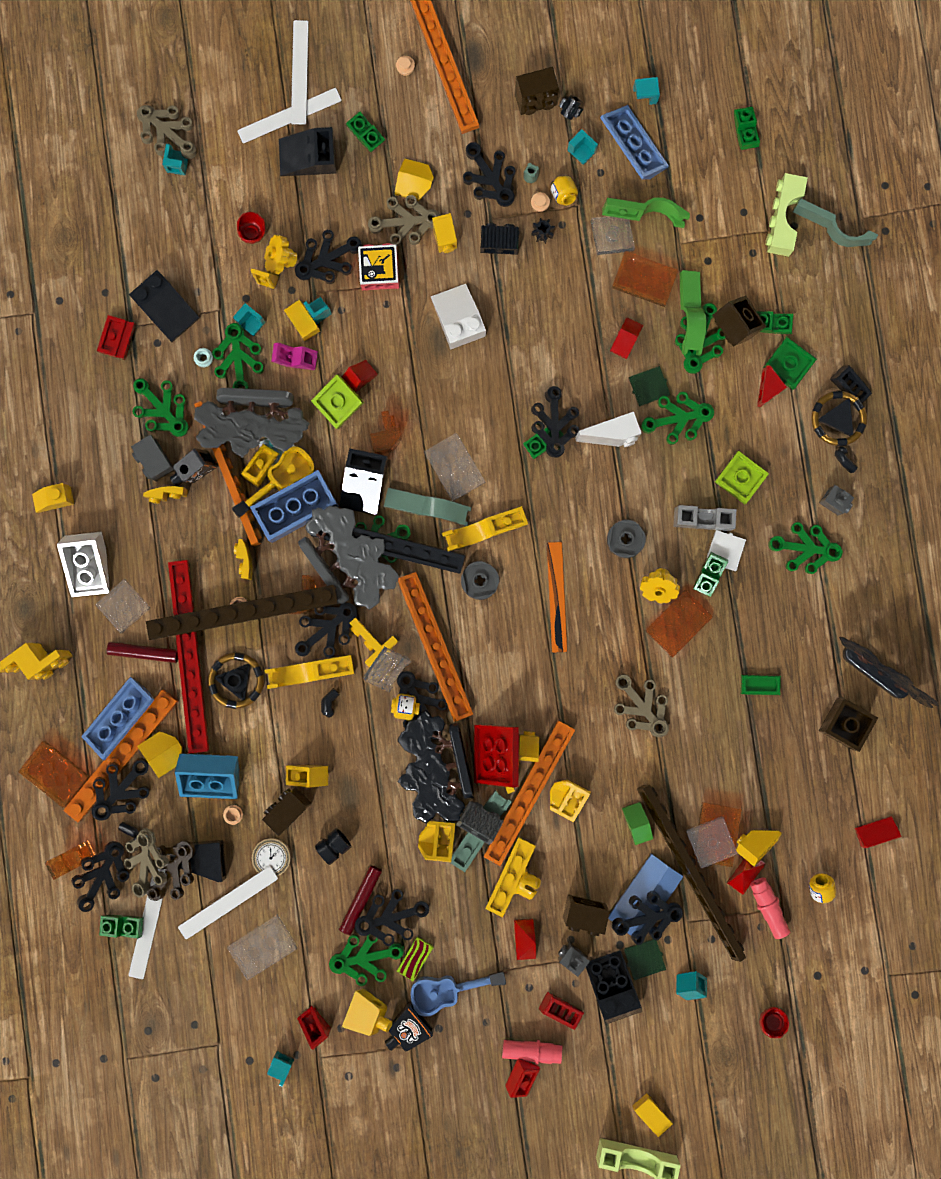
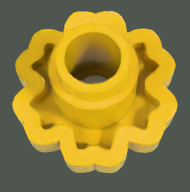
M274 235L270 239L264 256L267 272L279 275L283 272L284 267L295 266L297 253L288 248L289 241L286 237Z
M659 568L655 572L649 573V577L644 576L642 578L640 590L643 591L642 596L649 601L656 600L658 603H669L671 599L678 597L680 586L677 584V579L668 570Z

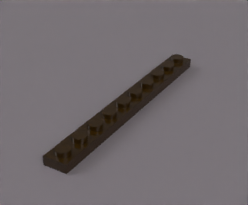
M329 585L146 621L149 640H155L336 605L339 602L336 586Z
M650 785L640 786L637 788L639 795L732 960L743 961L746 959V956L743 952L742 944L736 940L733 935L735 934L733 928L724 919L725 914L714 901L715 896L713 892L705 885L704 876L696 869V862L686 851L685 842L677 835L675 824L668 819L666 808L657 799V792Z

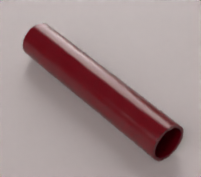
M108 642L107 655L170 663L178 662V651L175 649Z
M370 865L339 927L342 933L352 934L355 922L361 916L382 873L381 869Z

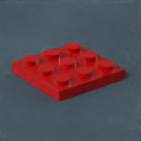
M474 725V783L512 788L519 787V727Z

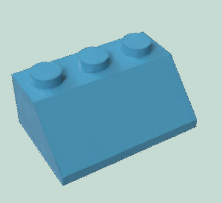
M179 754L175 768L179 796L238 799L240 770L238 756Z

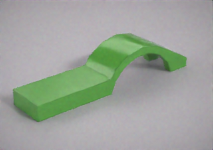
M607 198L602 208V215L640 221L641 217L648 212H660L672 221L674 227L679 228L685 227L683 219L689 220L690 218L689 212L666 198H652L645 204Z
M682 270L679 273L681 310H684L687 317V329L682 343V354H687L688 350H696V355L700 356L706 333V315L701 308L700 272Z

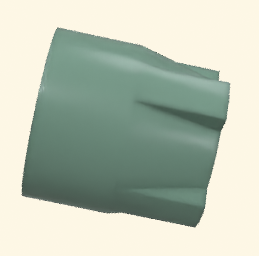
M528 163L524 170L523 178L527 183H534L538 179L539 167Z

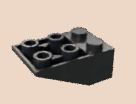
M312 128L280 138V176L337 174L333 128Z
M349 448L340 508L377 515L389 461L387 456Z
M621 950L596 958L588 963L586 970L605 1025L642 1012L640 1001Z

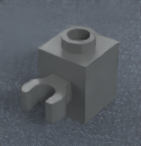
M834 485L829 487L819 503L839 516L850 511L853 506L851 502L854 497L847 491Z
M570 942L567 946L564 945L558 952L559 963L577 977H579L590 962L588 956Z

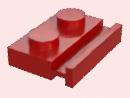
M107 315L97 352L125 360L136 324Z

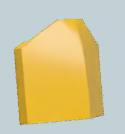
M404 158L398 173L394 194L404 198L408 195H413L417 201H420L431 189L434 177L429 165Z
M158 732L137 746L158 778L174 769L177 765L179 754H182V746L176 737L163 732Z
M569 780L555 782L550 790V810L574 822L591 792Z
M429 821L427 823V826L419 835L418 848L425 860L452 862L455 823Z

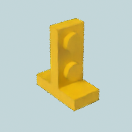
M357 618L350 622L353 626L350 628L357 637L361 635L366 640L363 643L370 651L373 649L376 651L365 661L369 668L399 642L392 636L381 645Z

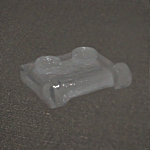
M384 646L363 679L374 686L390 692L393 688V683L405 666L410 664L411 660L407 656Z

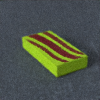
M417 936L399 965L397 972L414 981L434 946Z

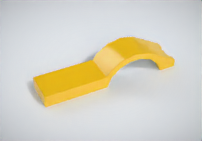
M521 506L485 518L469 526L449 530L441 534L443 537H446L449 546L447 550L452 551L526 526L528 521Z
M351 655L267 669L265 674L268 673L270 685H267V689L351 675L354 674Z

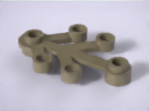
M143 105L137 110V117L143 123V132H141L140 137L144 144L153 142L151 124L156 127L157 143L154 149L157 155H164L166 147L165 136H167L180 147L184 158L192 159L196 156L195 145L190 141H184L172 131L177 129L191 130L193 123L189 117H184L181 121L161 122L158 119L166 117L177 119L179 111L176 106L171 105L167 110H154L149 105Z
M408 195L405 199L406 206L413 208L421 215L413 216L398 204V200L395 197H389L387 199V207L390 210H394L402 218L381 219L374 216L369 219L368 227L372 233L378 234L385 227L403 226L398 233L392 234L390 237V243L398 247L414 225L422 224L416 232L409 234V242L412 245H417L429 228L433 229V222L428 217H437L440 214L434 209L426 210L417 202L415 196ZM412 199L414 200V203L409 204L408 200ZM391 201L396 203L394 206L389 205ZM374 221L379 222L377 226L372 225ZM413 236L418 237L416 241L411 240ZM394 238L399 239L397 243H394L392 240Z
M619 675L615 680L616 687L624 690L637 707L624 706L618 703L614 706V712L617 715L645 716L650 722H637L635 719L630 718L626 721V727L629 730H650L651 734L655 737L665 736L669 730V725L664 720L665 705L668 703L667 697L665 695H658L655 702L658 708L655 717L651 712L653 690L656 688L655 682L653 680H646L644 682L645 698L643 702L631 687L630 677ZM621 679L626 680V684L624 686H621L619 684V681ZM648 682H652L653 687L651 689H648L646 687V684ZM660 697H664L665 702L663 704H660L658 702ZM618 706L623 707V711L621 713H618L616 711V708ZM630 721L635 722V726L633 728H630L628 726ZM657 724H661L662 729L660 731H657L655 729Z
M148 828L142 829L137 835L136 840L132 839L125 844V848L129 853L138 850L139 846L142 847L140 854L130 856L124 860V865L129 870L141 862L139 881L132 885L134 895L139 898L146 895L150 888V883L147 881L148 868L157 885L167 881L166 874L162 871L159 872L157 867L159 869L166 867L169 864V860L165 855H160L155 845V834ZM150 852L155 859V863L153 862L150 856Z

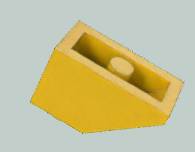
M451 213L432 218L433 232L439 253L454 251L457 248V239Z
M64 483L43 487L32 494L36 513L74 505L71 486Z
M524 731V734H519V760L539 761V736H536L535 732Z
M286 766V785L309 788L328 786V766Z
M751 830L747 836L743 834L738 839L737 843L739 845L736 852L751 865L755 866L778 842L782 833L780 831Z

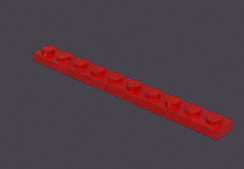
M189 560L168 562L173 614L180 615L194 612ZM197 632L176 635L189 754L210 751Z

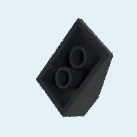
M158 270L128 294L171 343L200 319Z

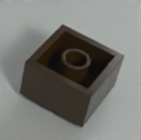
M553 67L516 76L515 97L520 115H531L542 109L550 110L557 105L559 86Z
M747 296L729 301L712 315L716 325L722 329L726 340L733 347L750 340L766 328V325Z
M836 698L819 732L851 750L860 752L878 717L845 698Z
M296 787L292 790L288 788L277 798L280 802L278 804L274 802L263 812L266 816L262 820L277 836H280L312 804Z
M567 895L563 920L571 931L580 932L581 929L588 931L587 933L593 936L605 935L610 910L606 903Z

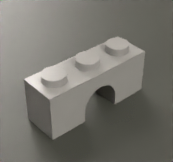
M678 505L674 510L673 527L732 531L736 527L737 509H699L697 506Z

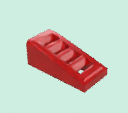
M550 992L546 993L539 1006L542 1014L573 1030L576 1029L584 1014L582 1010ZM558 1005H560L557 1013L555 1014L554 1012L556 1011ZM567 1008V1011H566L564 1017L562 1018V1015H563L565 1009ZM572 1012H575L574 1016L569 1022L568 1019L570 1018Z

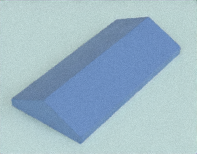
M628 105L600 117L641 179H651L669 167Z
M130 677L81 737L105 761L152 704L154 698L145 687Z
M650 854L610 912L608 919L613 922L615 918H624L626 920L645 915L640 910L633 909L629 905V899L633 895L638 896L642 903L655 912L660 911L661 908L658 905H652L647 900V894L650 891H655L666 902L683 876L656 856ZM644 924L629 927L627 933L632 935L633 932L640 931Z

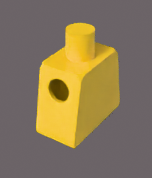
M360 989L354 993L342 1027L372 1036L377 1034L380 1029L388 1032L392 1026V1021L384 1017L387 1006L366 989Z

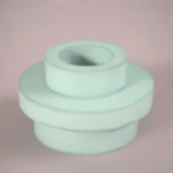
M200 348L194 354V361L200 367H208L213 361V355L210 350ZM203 355L207 356L205 361H201Z

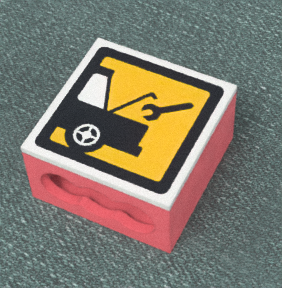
M386 243L380 246L367 244L358 247L361 289H399L397 246Z

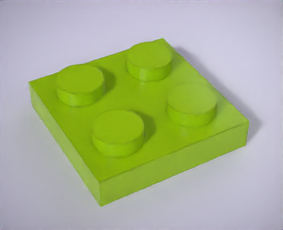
M339 374L311 400L336 429H339L364 404V401Z
M738 451L715 480V483L745 505L769 473Z

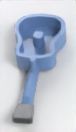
M503 971L489 974L488 977L456 984L454 978L448 975L441 978L420 977L412 985L411 1002L419 1015L431 1016L444 1007L454 1006L457 1003L458 992L490 984L491 986L506 985L505 974Z

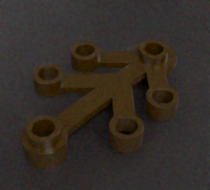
M188 841L179 842L176 847H165L163 845L157 847L159 853L160 850L162 852L160 855H176L173 861H169L166 867L162 869L157 867L158 870L167 869L165 871L167 881L161 885L155 884L149 888L147 895L150 900L158 901L164 898L166 894L165 886L171 877L173 879V889L170 891V896L174 900L183 897L184 890L182 885L187 886L193 883L194 876L191 872L190 859L195 854V847ZM182 863L184 874L180 877L179 866Z

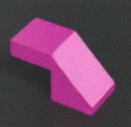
M278 342L274 343L271 362L286 367L315 370L318 351L304 346L293 348Z

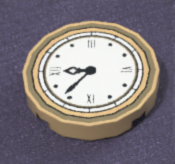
M277 838L264 839L257 844L252 854V863L258 873L270 866L277 877L286 871L291 861L289 847L285 842Z

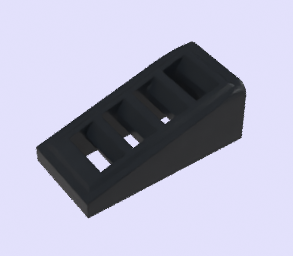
M850 365L842 366L830 378L841 391L848 392L854 396L862 390L863 393L857 397L862 403L872 394ZM857 385L858 387L852 391L851 389Z

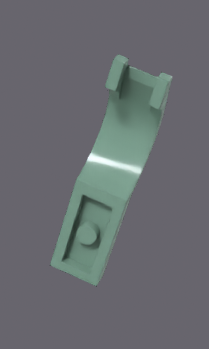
M803 199L798 201L793 210V213L827 228L830 238L841 246H868L878 236V234L872 231H867L864 235L858 237L848 236L838 228L835 214Z
M388 488L384 503L386 508L421 516L436 517L463 526L468 525V522L465 520L467 512H471V507L456 502Z
M495 790L483 806V809L501 816L507 810L512 800H506L498 794L499 791ZM467 832L453 853L452 862L450 863L465 872L485 842Z

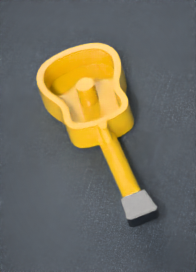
M295 446L284 451L280 460L268 470L267 476L270 482L245 502L242 501L232 507V511L238 518H241L250 510L252 505L274 488L280 491L312 474L314 463L311 457L303 449Z

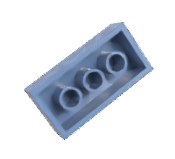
M317 470L250 508L268 541L273 543L306 525L312 518V509L319 507L324 510L329 506L339 507L323 476Z

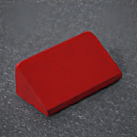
M892 816L855 828L860 846L863 848H869L901 837Z
M521 1059L516 1061L505 1085L510 1098L528 1096L540 1071L539 1066Z

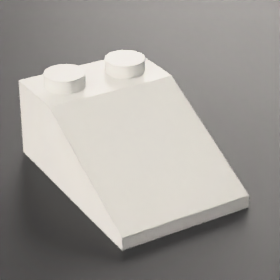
M466 284L431 296L450 350L486 337L485 326Z
M634 412L580 430L575 439L577 442L617 447L624 445V447H629L638 440L641 430Z
M102 532L64 536L57 543L71 597L109 593L107 554Z

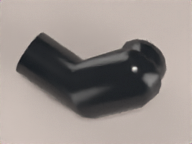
M840 446L838 450H835V457L849 473H854L858 466L846 456L848 450Z
M334 688L321 700V713L328 718L334 715L335 711L332 708V702L340 695Z
M125 822L119 825V831L133 837L134 840L137 839L139 831L135 827Z

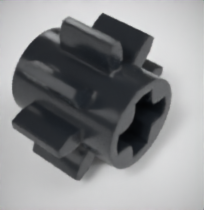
M570 95L569 98H563L559 104L562 108L560 113L570 120L573 117H579L583 111V108L580 107L582 101L574 95Z
M540 218L538 224L533 223L535 230L532 231L531 235H536V242L540 240L546 244L548 238L553 239L554 234L552 231H554L555 226H550V219L545 221Z

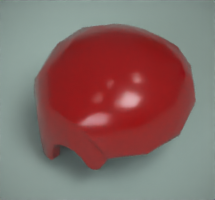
M255 212L243 213L237 221V234L239 238L249 244L260 242L265 236L264 219Z
M770 1007L765 1009L760 1015V1029L766 1036L782 1038L787 1033L790 1023L788 1016L783 1010Z

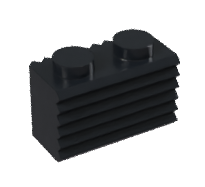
M487 223L485 226H481L480 253L518 255L519 227H515L513 224L497 226L494 223Z

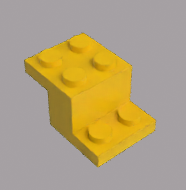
M25 643L0 661V673H17L22 671L28 680H46L54 674L53 671L55 669L66 666L73 655L69 650H55L48 655L40 643Z

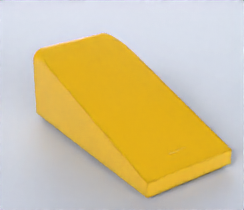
M251 268V273L257 284L275 289L279 278L278 275Z
M300 300L284 309V312L304 342L320 332Z
M262 444L242 471L243 478L259 487L279 453Z
M647 1093L632 1106L636 1114L657 1137L673 1125Z

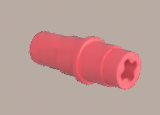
M766 878L754 880L750 883L757 902V909L761 910L774 938L781 939L788 936L790 929L779 905V898L775 896Z
M503 1040L502 1058L521 1059L527 1062H534L535 1065H538V1063L561 1064L562 1045L540 1042V1040H537V1042Z

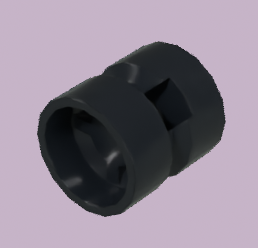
M335 828L327 835L328 839H322L315 845L316 851L328 865H331L339 858V853L344 854L352 847L347 837L338 828Z

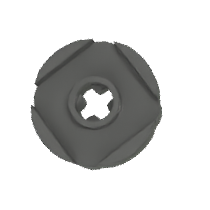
M621 520L615 523L608 531L607 545L609 550L620 558L636 556L645 546V533L635 521ZM625 534H628V538H631V542L624 544V541L621 540V537H624Z
M482 561L469 564L461 576V586L464 592L476 600H484L491 597L499 585V575L496 569ZM478 575H481V578L486 580V582H483V586H479L478 583L474 582Z

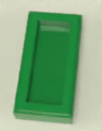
M741 675V694L780 695L781 676Z

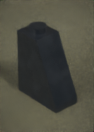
M223 840L191 842L195 847V854L190 859L191 872L216 882H223L226 879ZM170 855L171 861L174 860L176 855ZM181 863L179 868L183 870V865Z

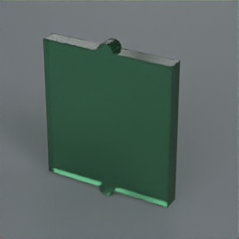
M660 366L629 377L633 389L632 394H635L639 407L657 401L661 396H670L666 384L667 379H664Z
M651 939L643 942L641 945L624 948L628 961L627 966L630 967L634 980L666 970L662 958L663 953L659 949L657 940Z

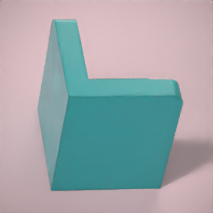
M658 77L635 79L633 91L636 92L637 99L649 98V105L657 104L660 96Z
M581 129L569 142L567 151L584 165L596 153L598 144Z
M166 144L162 163L166 172L186 175L188 159L182 156L181 151L173 150L171 144Z
M321 297L310 304L307 301L303 303L316 324L332 315L330 308Z
M246 303L233 316L236 323L241 325L252 336H255L266 323L263 317Z
M697 971L678 974L676 978V994L685 1000L707 998V978Z
M277 1051L271 1062L267 1074L281 1080L279 1084L281 1087H283L294 1058Z

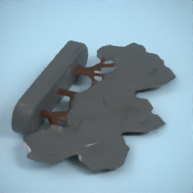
M220 388L217 390L216 399L219 403L227 405L226 407L219 408L213 402L207 401L201 407H196L194 419L205 426L196 436L197 441L200 442L203 448H218L221 444L229 441L232 451L242 458L249 452L250 448H255L260 444V438L266 437L274 447L287 451L294 443L303 438V431L308 429L310 423L303 418V411L300 408L294 407L287 412L279 410L277 407L287 408L292 406L294 396L288 391ZM233 405L249 406V409L237 412ZM254 406L270 407V412L265 415H257L254 412ZM228 410V415L225 416L224 412ZM276 412V415L280 414L283 421H277L275 419L274 413Z
M329 506L324 510L319 507L312 509V518L306 523L305 529L310 535L318 536L319 547H315L309 538L304 537L298 541L301 550L327 586H336L338 602L340 604H344L349 600L345 587H350L355 592V605L366 606L370 610L380 603L379 589H395L399 578L397 572L390 565L378 562V558L384 553V539L375 538L372 540L364 535L357 539L352 536V531L355 527L353 510L339 509L333 506ZM322 530L323 534L320 536L319 531ZM328 533L330 534V540L324 545L326 541L323 539L325 534ZM332 544L334 548H329L328 546ZM325 550H331L337 555V562L331 566H328L321 556ZM336 568L347 574L342 584L333 573V570ZM357 580V581H358L357 584L353 585V584L351 583V582Z

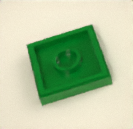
M786 337L763 368L767 365L771 366L783 383L794 390L817 359Z

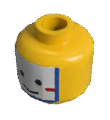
M559 176L551 185V192L558 204L567 206L576 200L578 189L571 177Z
M398 694L396 698L393 697L391 713L397 719L412 720L414 714L418 715L420 703H416V697L413 695Z
M821 873L814 875L810 879V894L815 901L828 903L835 898L836 886L831 876Z

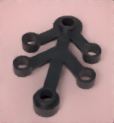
M476 142L469 143L466 146V156L476 162L485 176L467 171L463 174V182L466 185L479 183L493 186L495 191L484 190L480 186L474 189V198L477 200L483 198L494 199L502 207L510 206L515 198L514 192L511 190L512 179L515 177L516 172L513 166L505 168L504 176L506 178L504 186H502L499 182L501 165L505 160L504 152L496 151L494 153L492 172L480 155V145ZM471 151L477 152L475 155L470 154ZM501 155L503 158L498 160L496 156ZM511 170L513 171V174L508 175L507 171ZM466 176H471L472 179H471V180H466L465 177H466ZM481 191L483 194L478 196L476 192ZM507 196L508 200H503L502 197Z
M325 230L322 234L324 240L318 259L311 262L313 253L317 250L318 244L313 238L306 241L307 250L304 260L295 267V274L300 280H309L313 277L323 280L327 284H333L336 279L332 271L325 273L317 271L316 269L321 266L342 272L343 275L351 274L352 267L350 263L344 262L341 264L333 260L348 252L357 254L358 247L362 246L361 240L358 237H350L347 240V244L328 253L330 244L334 240V234L331 230ZM327 234L332 235L329 239H326L325 236ZM356 241L357 245L351 246V242ZM315 243V246L310 248L309 244ZM348 266L349 270L343 271V268ZM307 268V271L302 273L301 269ZM328 275L333 276L331 280L326 279Z
M556 386L550 387L545 392V398L550 402L551 419L544 412V406L541 403H535L531 407L532 414L541 420L533 423L531 429L546 443L547 454L554 458L563 455L564 445L571 438L576 437L578 431H580L578 426L571 425L567 429V433L559 439V431L570 420H574L579 416V410L576 407H571L567 410L566 415L559 420L558 400L561 398L562 393L560 388ZM544 424L551 431V437L544 431Z
M344 603L339 608L323 607L324 611L322 613H318L317 608L314 609L317 615H324L325 613L337 615L332 620L312 619L308 616H302L299 620V624L302 627L315 626L323 628L307 641H300L296 644L295 652L297 655H309L311 647L328 634L327 644L323 653L326 657H333L336 652L334 648L336 626L342 621V634L339 636L338 641L342 645L349 644L350 621L357 616L356 607L351 603ZM345 609H350L351 614L349 616L344 615ZM304 618H307L309 620V623L307 625H303L302 620ZM342 636L348 637V641L346 643H343L341 641ZM301 645L306 647L305 652H300L299 647ZM327 648H332L333 653L331 655L326 653Z
M409 671L401 672L398 675L399 694L407 695L408 691L410 695L415 696L416 703H420V713L425 711L431 717L425 704L435 706L439 710H445L448 707L445 699L438 700L420 695L415 687L426 689L429 693L434 694L439 688L437 683L417 680L415 675ZM405 677L410 678L409 684L403 683ZM431 684L436 685V690L433 692L429 690ZM440 701H444L446 703V706L444 708L439 707L438 704ZM404 720V721H403V726H404V728L406 727L405 722H406L407 720Z
M143 758L135 760L132 771L119 786L117 781L119 767L114 762L109 763L106 772L109 774L110 796L106 800L103 791L106 784L105 779L98 777L94 780L93 787L96 789L97 803L92 807V816L96 820H106L111 814L126 812L131 814L135 812L136 803L129 800L125 805H113L116 800L138 797L145 799L148 797L149 788L147 786H140L135 790H126L138 775L147 773L149 768L147 760ZM143 763L144 768H138L137 764ZM114 766L116 770L111 772L109 767ZM101 781L103 785L99 787L96 785V782ZM144 789L147 791V793L145 795H141L140 790ZM132 804L134 808L129 810L127 805ZM105 808L106 811L104 813H100L98 809Z
M109 842L103 852L82 859L81 866L83 870L89 872L75 875L71 880L73 887L80 889L84 886L85 882L95 878L88 893L81 895L77 900V905L82 912H89L93 909L95 904L93 899L103 880H105L108 889L107 895L110 899H117L120 896V890L115 886L110 872V867L114 862L118 880L125 882L129 879V873L124 868L121 860L124 854V847L120 842ZM113 850H118L116 853L111 854ZM104 860L102 866L93 869L95 863ZM86 862H91L90 865L84 866ZM126 873L124 877H120V875ZM77 880H81L79 884H75ZM116 890V893L111 895V892Z
M396 889L392 892V898L382 916L373 919L378 908L385 901L383 896L376 895L366 916H361L356 920L355 930L361 936L369 934L382 940L386 946H391L394 943V936L389 933L385 934L375 927L384 925L402 935L404 940H411L413 931L410 928L400 926L394 921L414 915L421 918L425 917L429 913V906L426 902L419 901L413 908L392 913L397 903L403 898V892ZM395 892L401 893L400 899L394 898ZM377 897L382 898V903L380 905H377L375 903V899ZM420 905L425 908L423 913H419L417 910ZM363 922L368 923V928L365 930L361 928V923ZM406 930H409L411 932V936L409 938L404 937V932ZM386 936L392 937L391 943L387 944L385 942Z
M650 891L647 894V900L652 905H658L663 909L662 911L655 912L642 903L638 896L633 895L629 899V905L633 909L640 910L645 915L626 920L624 918H615L612 922V929L617 935L623 936L627 934L629 927L644 924L640 931L632 933V941L636 945H641L648 933L653 940H659L670 922H678L682 918V907L675 902L668 904L655 891ZM662 919L658 927L654 926L658 920Z

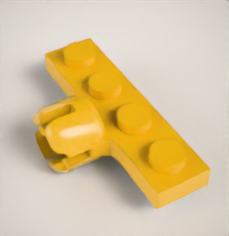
M518 837L485 909L503 918L514 894H519L529 900L534 898L537 893L535 889L539 888L541 880L528 873L526 869L536 845Z

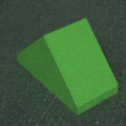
M638 802L622 808L634 844L638 845L652 840L651 826L641 803Z

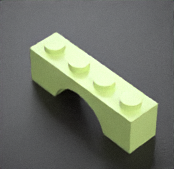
M785 173L782 179L778 180L776 185L778 196L777 198L775 197L772 206L775 212L769 222L771 233L767 235L765 245H768V253L789 257L794 251L797 231L789 226L786 220V209L788 206L798 203L804 197L808 177Z
M602 1138L599 1140L596 1154L598 1168L615 1172L621 1169H634L644 1172L654 1179H678L681 1165L677 1155Z

